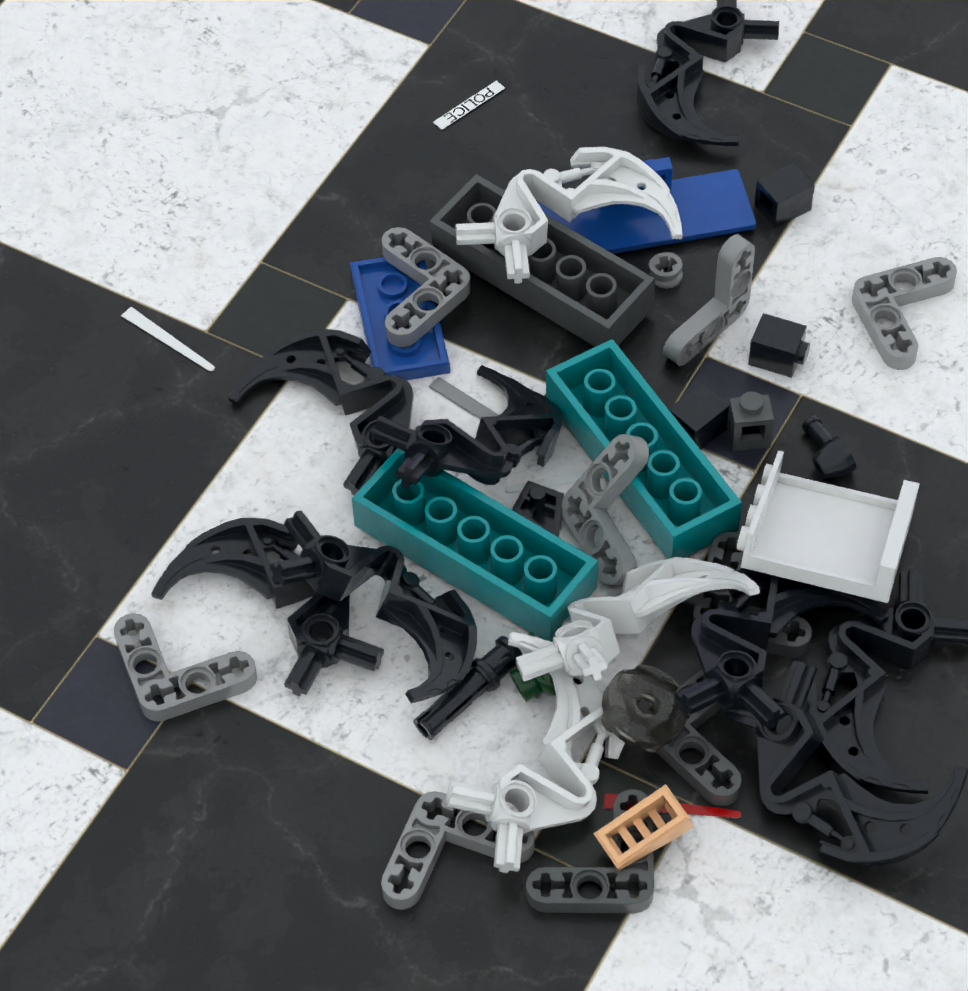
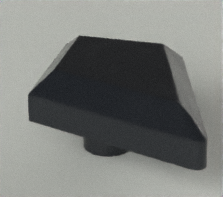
M528 480L511 510L559 537L562 519L561 504L564 494Z

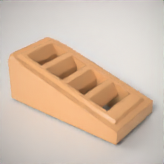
M665 784L593 834L619 871L692 829L694 825ZM663 808L666 809L672 818L667 824L658 814V811ZM649 816L658 828L652 834L642 821ZM632 825L636 826L644 838L639 843H636L627 830ZM618 833L630 848L624 853L620 851L612 839V836Z

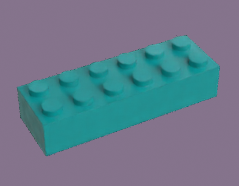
M613 339L546 370V397L560 409L562 421L593 462L618 435L638 436L646 441L649 448L648 461L619 496L667 559L674 557L685 558L711 545L714 538L719 534L739 530L742 508L741 500ZM606 470L603 472V475L609 482V474Z
M397 448L352 497L354 525L385 545L397 548L405 557L529 632H533L539 638L553 642V637L556 636L555 632L562 627L563 622L570 616L567 607L579 599L589 598L597 589L598 560L444 470L439 476H424L417 485L411 484L409 488L402 487V479L395 477V473L406 460L404 458L405 451Z

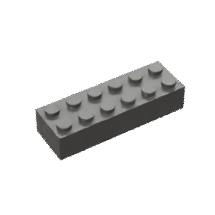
M477 174L429 221L432 245L467 270L595 347L611 339L619 346L655 306V278L546 214L545 216L548 219L547 242L535 253L528 256L530 277L523 278L522 283L517 284L514 283V279H507L505 256L494 249V244L457 245L455 225L493 222V216L505 193V190Z

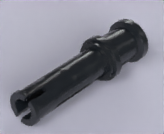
M500 636L495 640V647L481 659L475 658L469 672L461 684L458 683L446 691L427 710L423 711L413 720L417 730L425 738L428 737L429 740L434 739L445 726L459 716L485 691H495L500 687V680L512 669L517 668L516 657L523 655L518 647L508 645L507 637Z

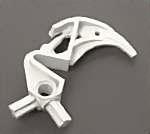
M609 147L579 148L570 159L571 167L573 168L570 170L559 172L556 169H548L544 174L533 169L522 170L509 182L493 216V222L455 225L457 245L494 244V249L505 256L507 279H514V283L517 284L522 283L523 278L530 277L528 256L535 253L547 242L548 219L537 201L568 222L572 221L582 212L612 204L640 206L657 213L664 219L672 239H682L683 233L677 205L663 179L642 160L629 152ZM591 175L576 189H564L562 187L564 183L581 180L583 176Z
M681 557L652 562L626 573L622 588L623 594L617 597L584 598L572 602L567 607L570 616L563 622L562 627L555 632L556 636L553 637V644L516 657V665L524 682L563 668L564 672L569 675H584L585 677L590 675L594 681H598L603 678L601 671L608 669V663L620 653L615 634H640L656 618L699 593L719 589H736L751 596L760 593L759 586L747 575L718 563Z
M510 632L508 638V645L521 648L529 653L553 644V642L516 632ZM563 668L549 672L556 692V707L549 729L541 743L545 749L538 759L560 786L522 764H518L503 775L497 783L492 785L491 789L455 781L450 782L445 799L447 807L484 814L486 821L491 824V828L497 832L494 867L499 868V872L508 873L509 870L516 872L520 870L523 834L581 821L587 818L595 809L597 797L593 785L599 779L598 765L604 751V740V757L618 759L625 744L626 714L620 694L611 680L602 671L603 678L598 681H594L590 675L586 677L584 675H569L564 672ZM573 678L579 679L581 684H576ZM581 710L586 711L588 716H583ZM593 728L597 737L595 743H592L585 763L574 762L571 755V743ZM505 802L512 803L519 812L512 811Z

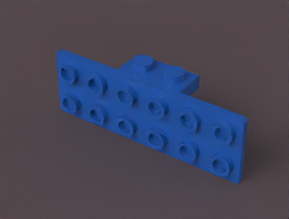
M669 157L648 159L643 162L653 169L669 187L670 194L677 205L680 215L682 239H672L664 219L657 213L644 207L630 204H612L582 212L572 221L568 222L542 203H538L544 214L612 254L748 231L756 227V220L737 169L672 180L673 167Z

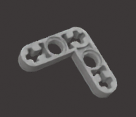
M396 227L389 229L382 236L383 257L387 262L421 284L416 291L393 309L385 319L387 340L397 347H406L418 341L464 301L470 294L471 284L470 274L466 268L410 230ZM422 260H431L436 264L431 269L426 270L416 266ZM427 300L438 304L435 309L429 311L418 307L421 302Z
M735 234L722 246L717 258L714 298L678 327L669 336L664 345L663 355L677 365L683 366L733 324L746 310L750 300L755 246L739 234Z
M934 257L864 276L855 282L852 295L853 306L883 362L890 368L905 370L912 367L918 350L917 339L899 307L950 292L954 288L957 269L956 265L949 259ZM902 280L908 281L914 285V288L901 290L895 286V283ZM885 317L891 319L895 324L892 327L884 328L877 325L875 320ZM897 338V340H896V345H897V347H898L899 349L893 350V349H894V344H895V340H894V339Z
M627 434L618 435L609 443L568 490L561 504L563 518L582 551L598 560V578L606 585L623 587L626 573L637 568V562L609 515L607 508L644 468L649 457V448L646 441L641 437ZM607 470L609 484L603 491L600 486V478L603 472ZM601 527L603 541L597 548L594 542V535L596 530Z
M136 613L126 614L115 624L114 635L140 708L145 717L152 721L168 720L245 693L256 684L257 672L255 661L246 652H230L169 673L151 624L146 617ZM131 630H136L139 634L142 645L136 649L134 648L131 636L128 634ZM143 660H153L157 663L155 670L149 674H139L135 671L136 665ZM239 667L244 675L236 678V675L232 673V669ZM217 673H219L220 680H222L223 684L217 685L215 677ZM195 679H205L210 683L206 691L198 694L188 691L187 686ZM174 688H180L181 699H177ZM156 695H161L162 699H164V703L161 705H156V702L153 701V697Z
M433 791L422 795L413 808L382 876L381 886L385 902L394 909L400 910L414 906L424 891L446 841L494 858L496 841L491 842L494 837V830L491 828V824L486 821L484 814L447 807V803H445L446 794ZM436 807L442 809V815H437L434 820L428 819L427 812H433ZM458 813L455 820V828H451L450 820L454 821V814ZM479 819L487 825V829L481 835L471 836L464 832L463 826L469 820ZM534 831L523 834L520 863L530 859L534 853ZM417 841L424 842L431 848L428 855L419 859L412 858L406 853L407 847ZM406 868L410 870L408 876L409 889L404 888L400 894L395 893L394 885L401 884Z

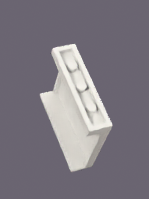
M778 450L773 465H765L761 484L757 486L753 505H750L745 526H742L737 550L744 551L741 568L888 603L913 516L920 483L904 480L898 500L780 473L784 452Z

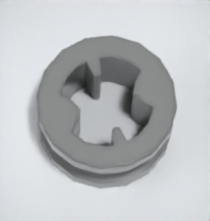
M669 252L653 256L649 263V275L655 278V285L660 288H673L677 286L683 278L682 260L678 255ZM668 267V271H670L671 269L672 271L665 273L664 269L660 271V268Z

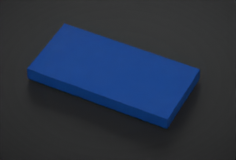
M384 257L350 262V270L366 345L372 351L369 355L371 367H379L383 369L386 375H395L405 380L450 373V362L440 321L410 346L397 347L392 345L386 338L385 319L387 315L416 291L421 284L387 262ZM425 260L416 264L420 269H427ZM427 300L421 302L418 307L429 311L435 309L436 304L434 301Z

